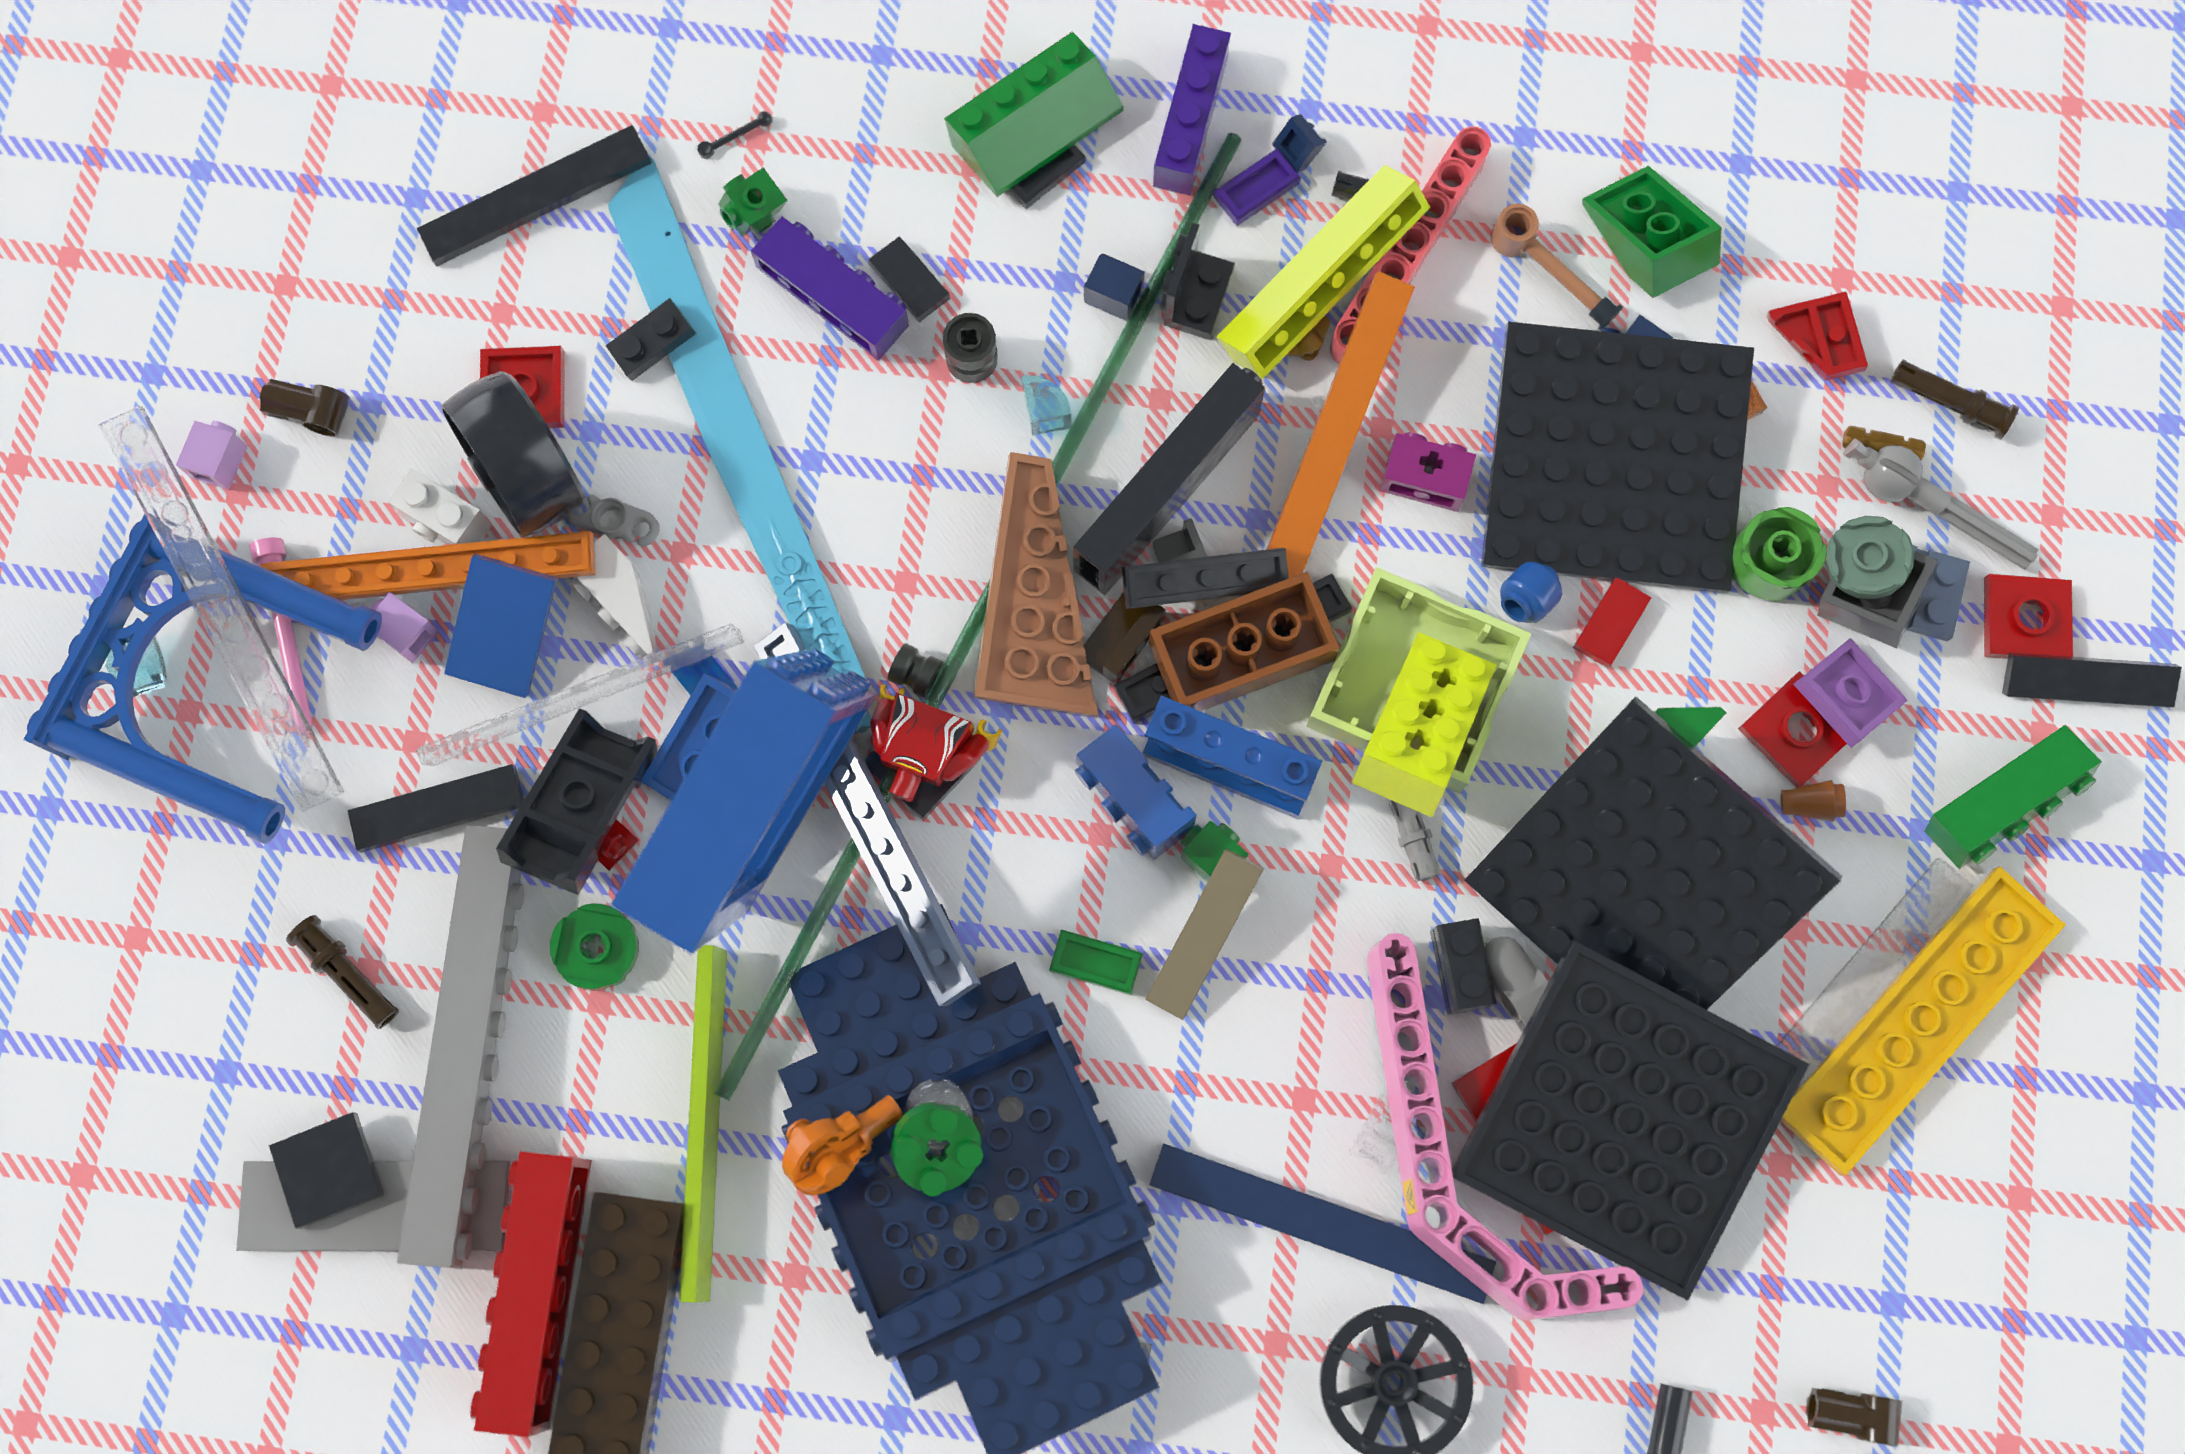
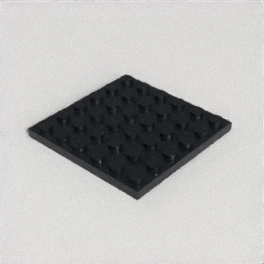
M1508 321L1504 337L1481 567L1516 570L1526 562H1537L1551 567L1557 575L1608 581L1620 578L1627 583L1718 593L1731 592L1733 549L1736 541L1754 347Z
M1635 696L1464 881L1556 964L1559 963L1570 940H1574L1707 1010L1841 881L1842 875Z
M1570 940L1452 1168V1175L1456 1180L1618 1265L1634 1270L1639 1276L1688 1301L1810 1064L1574 940Z

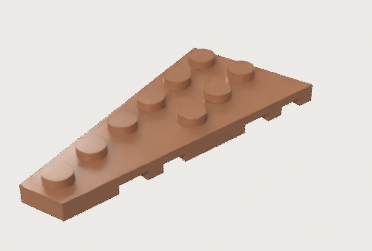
M1010 452L1005 474L973 698L1097 718L1099 715L1090 681L1092 677L1085 654L1083 628L1073 574L1070 572L1066 536L1063 534L1059 513L1060 504L1052 460Z

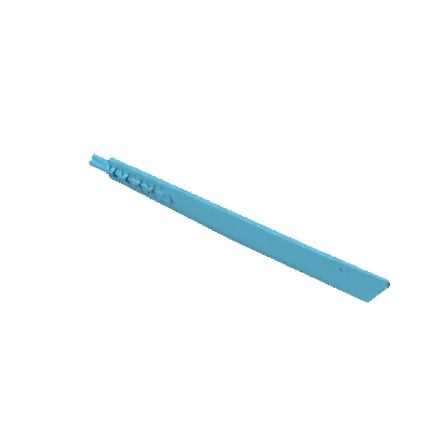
M650 157L652 163L628 176L610 201L608 209L650 311H653L667 299L671 298L696 332L694 336L668 355L704 443L790 624L794 625L806 650L817 649L835 661L832 667L846 674L850 670L866 679L706 298L655 161ZM867 711L854 735L859 732L862 734L868 731V728H871L869 711Z

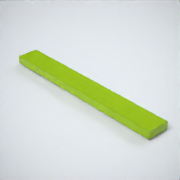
M704 945L697 950L679 1297L681 1302L687 1303L710 1302L727 968V950L715 945Z

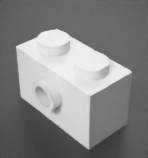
M412 468L387 501L402 518L414 524L412 527L414 532L431 543L436 539L446 545L481 542L492 526L478 508Z

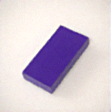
M1277 148L1214 190L1213 197L1233 223L1239 226L1299 185L1301 177Z

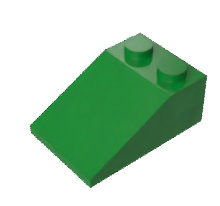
M1649 165L1582 198L1583 207L1629 278L1652 298L1720 264L1722 227Z

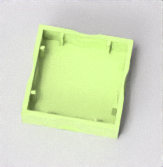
M1376 567L1306 727L1365 752L1418 632L1497 664L1446 787L1460 794L1469 783L1491 731L1495 710L1501 696L1512 681L1531 633L1481 611L1454 605L1425 587Z

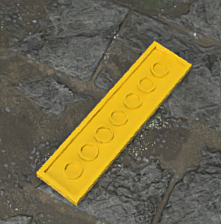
M2002 867L1993 868L1797 1088L1781 1122L1837 1174L1846 1176L2066 924Z

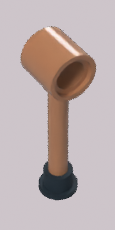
M1524 204L1507 206L1501 212L1491 233V242L1494 249L1506 257H1516L1524 252L1528 253L1591 311L1589 316L1600 325L1598 329L1602 331L1619 314L1623 306L1621 304L1616 306L1606 296L1602 299L1536 239L1538 236L1536 232L1539 220L1532 208ZM1506 226H1516L1522 231L1523 235L1510 233Z

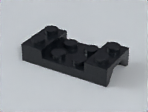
M579 708L498 843L496 850L500 863L579 895L599 860L597 851L633 788H640L642 778L658 752L656 739L645 737L634 741L602 727L587 711Z

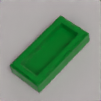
M1061 929L1049 972L1131 996L1143 953Z

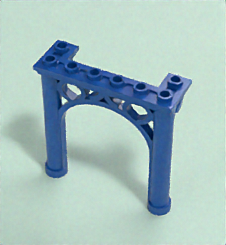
M145 511L141 521L132 527L129 534V543L121 558L117 559L111 566L109 580L103 592L92 602L89 608V618L81 633L72 639L68 649L69 655L60 672H57L51 678L48 685V694L40 709L30 717L27 724V733L23 740L63 759L77 758L244 830L247 837L266 844L275 837L282 825L285 816V806L267 797L258 796L167 757L157 751L142 734L135 717L133 689L136 672L145 650L155 635L173 617L195 604L211 599L234 598L250 602L345 642V644L361 651L367 650L377 638L382 624V614L364 605L359 607L353 606L177 532L154 514ZM183 571L214 584H206L187 590V580L182 573ZM160 575H170L173 584L172 598L159 605H148L146 593L152 581ZM134 606L148 616L144 621L137 617L133 624L123 628ZM111 650L113 651L114 658L111 667L118 670L117 677L111 673L99 672ZM111 684L114 689L116 704L100 716H90L87 705L93 692L101 685ZM120 721L121 727L131 744L99 729L110 727Z

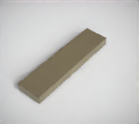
M1228 848L1224 850L1145 1000L1181 1020L1185 1018L1264 870L1263 867Z

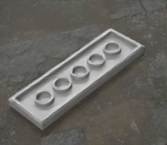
M243 1161L236 1251H399L413 1161H373L384 1196L302 1229H295L274 1161ZM485 1161L483 1168L476 1170L474 1188L479 1189V1203L476 1213L470 1215L468 1233L472 1234L471 1250H503L506 1233L501 1231V1219L504 1208L508 1205L510 1161Z

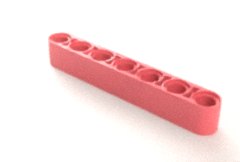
M1476 126L1466 127L1457 134L1422 190L1430 206L1427 211L1435 212L1438 218L1431 219L1423 215L1374 265L1338 322L1330 345V354L1338 364L1346 348L1341 339L1350 337L1374 274L1377 271L1384 274L1391 273L1398 277L1399 280L1411 284L1482 171L1491 147V139L1482 128ZM1462 149H1472L1478 155H1468ZM1443 180H1453L1458 184V186H1447L1445 183H1443ZM1402 243H1415L1419 247V249H1406Z

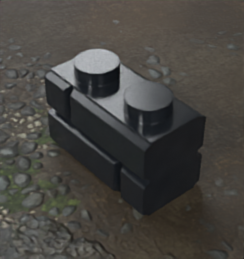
M1479 918L1436 925L1430 931L1447 1015L1486 1009L1497 1004L1494 987L1489 984V980L1492 978Z

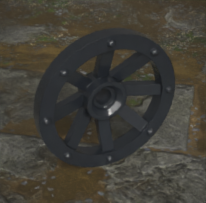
M1382 1305L1364 1310L1353 1316L1333 1335L1322 1358L1319 1373V1389L1322 1405L1331 1425L1339 1436L1359 1453L1437 1454L1455 1439L1467 1420L1473 1399V1374L1470 1361L1461 1342L1442 1321L1425 1311L1413 1307ZM1398 1321L1417 1326L1397 1360L1394 1359L1385 1322ZM1371 1326L1381 1362L1378 1365L1347 1348L1357 1335ZM1430 1334L1439 1341L1450 1358L1448 1361L1416 1369L1411 1368L1412 1363ZM1340 1360L1370 1376L1371 1382L1337 1393L1336 1380ZM1397 1374L1400 1378V1386L1398 1389L1391 1391L1386 1386V1380L1390 1375ZM1455 1375V1394L1452 1407L1418 1389V1383ZM1376 1396V1403L1362 1434H1360L1348 1421L1341 1407ZM1411 1401L1445 1420L1434 1433L1421 1441L1408 1403ZM1390 1406H1393L1406 1442L1404 1446H1389L1375 1442Z

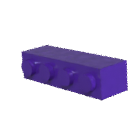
M1197 24L1192 25L1154 164L1153 187L1191 196L1229 57L1231 32Z
M781 216L751 250L756 268L879 361L909 327L907 307L904 302L891 292L884 294L876 288L874 280L862 269L857 268L854 271L844 263L843 256L832 246L826 245L822 247L813 240V234L803 224L797 221L792 224Z

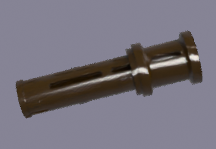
M1905 359L1900 361L1893 373L1894 375L1890 379V383L1903 387L1960 414L1959 418L1962 419L1963 423L1969 425L1973 422L1995 432L1994 436L2000 440L2008 432L2019 411V406L2015 404L2011 406L2004 405L1987 397V392L1982 389H1975L1973 392L1919 368Z
M317 915L309 916L301 921L288 934L286 942L292 947L297 946L312 962L310 967L315 972L320 974L326 973L368 1017L376 1029H381L389 1024L397 1016L399 1009L394 1007L345 955L347 953L346 945L340 940L335 941L320 926L321 919Z

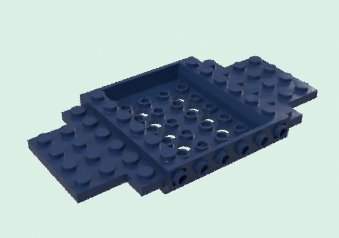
M940 904V906H941V908H942V910H943L945 916L947 917V919H948V921H949V923H950V925H951V927H952V924H951V922H950V920H949V918H948V916H947V913H946V911H945V909H944V907H943V904ZM897 924L786 974V979L817 1050V1053L778 1070L792 1107L783 1111L787 1124L781 1126L788 1144L789 1141L786 1138L787 1130L790 1125L799 1119H807L813 1123L825 1118L836 1119L847 1111L856 1117L887 1095H890L896 1101L903 1116L920 1104L935 1102L936 1105H956L962 1108L969 1116L980 1118L984 1125L980 1136L981 1149L983 1151L982 1161L963 1184L952 1190L945 1191L938 1196H929L921 1190L909 1186L900 1175L893 1178L881 1175L878 1167L879 1161L885 1154L891 1153L896 1123L872 1139L870 1153L856 1163L852 1172L841 1185L828 1192L819 1194L818 1198L821 1204L814 1207L824 1231L832 1229L838 1245L831 1249L840 1271L843 1273L848 1270L855 1287L849 1289V1294L859 1315L866 1312L872 1329L866 1331V1335L875 1356L878 1357L883 1354L885 1360L891 1363L898 1360L913 1399L915 1401L920 1400L957 1382L986 1453L1024 1454L1159 1389L1160 1386L1122 1304L1163 1284L1145 1245V1242L1152 1240L1148 1228L1156 1224L1145 1200L1136 1203L1129 1187L1136 1185V1180L1126 1159L1119 1163L1117 1162L1111 1147L1118 1144V1141L1109 1121L1106 1119L1099 1122L1093 1106L1100 1102L1090 1080L1088 1079L1081 1083L1074 1067L1082 1063L1072 1041L1069 1040L1063 1043L1056 1028L1064 1024L1054 1002L1051 1001L1045 1004L1040 993L1031 996L1015 961L978 978L981 983L950 1005L939 1006ZM1009 1097L1017 1098L1023 1104V1114L1014 1122L1004 1121L998 1113L1000 1103ZM946 1139L943 1141L944 1147L947 1144ZM1051 1177L1058 1182L1059 1194L1053 1201L1041 1202L1035 1197L1034 1186L1040 1178ZM1002 1196H1012L1019 1203V1212L1010 1221H1001L994 1214V1204ZM961 1215H972L978 1221V1232L970 1240H960L954 1234V1222ZM924 1233L932 1234L938 1241V1250L930 1259H920L913 1252L914 1240Z

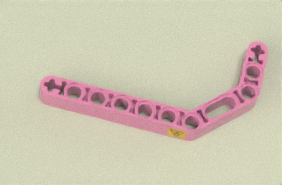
M1392 933L1385 936L1370 949L1367 955V967L1406 1217L1410 1230L1417 1238L1520 1320L1529 1321L1613 1311L1636 1305L1643 1294V1283L1640 1276L1634 1270L1628 1267H1612L1543 1275L1457 1205L1416 949L1409 937L1403 934ZM1387 950H1388L1389 956H1396V957H1397V962H1396V963H1395V961H1394V959H1393L1392 957H1386L1385 952H1386ZM1391 990H1397L1404 996L1405 1008H1400L1392 1002L1390 997ZM1398 1032H1403L1409 1036L1412 1042L1411 1051H1406L1399 1045L1397 1040ZM1406 1075L1414 1077L1418 1082V1095H1414L1406 1089L1404 1084ZM1413 1118L1420 1120L1426 1128L1424 1139H1420L1413 1133L1411 1128ZM1420 1162L1428 1164L1432 1169L1433 1180L1431 1184L1421 1179L1418 1173ZM1428 1206L1434 1208L1439 1213L1440 1224L1437 1229L1431 1227L1426 1220L1425 1212ZM1463 1235L1470 1237L1502 1264L1504 1276L1501 1281L1492 1277L1462 1251L1461 1239ZM1570 1283L1575 1284L1580 1291V1301L1577 1305L1570 1300L1568 1295ZM1619 1285L1620 1293L1601 1295V1286ZM1529 1287L1534 1289L1539 1298L1536 1310L1532 1309L1526 1301V1291Z

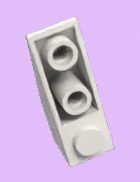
M604 534L594 542L596 575L575 577L570 584L586 602L593 597L602 606L597 611V614L613 631L619 626L625 631L629 637L624 643L639 660H642L647 655L657 665L660 662V657L640 574L629 559Z

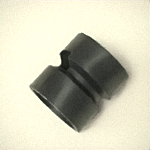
M963 313L955 316L947 323L943 331V346L949 372L956 379L964 383H978L986 380L993 374L998 360L996 334L993 325L987 318L977 313Z

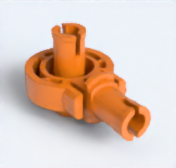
M887 1095L856 1117L847 1111L836 1119L825 1118L813 1123L807 1119L795 1121L790 1125L786 1133L789 1144L782 1158L784 1174L797 1190L803 1194L819 1195L832 1190L847 1179L856 1163L862 1157L870 1153L872 1139L899 1122L903 1117L901 1109L890 1095Z

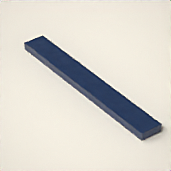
M1164 1143L1162 1145L1149 1186L1477 1303L1484 1304L1487 1294L1417 1238L1410 1230ZM1462 1249L1470 1259L1493 1276L1497 1261Z

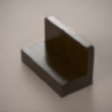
M1123 592L1085 642L1084 648L1087 664L1112 683L1117 684L1149 642L1150 630L1160 627L1164 622L1166 609L1160 605L1126 609Z

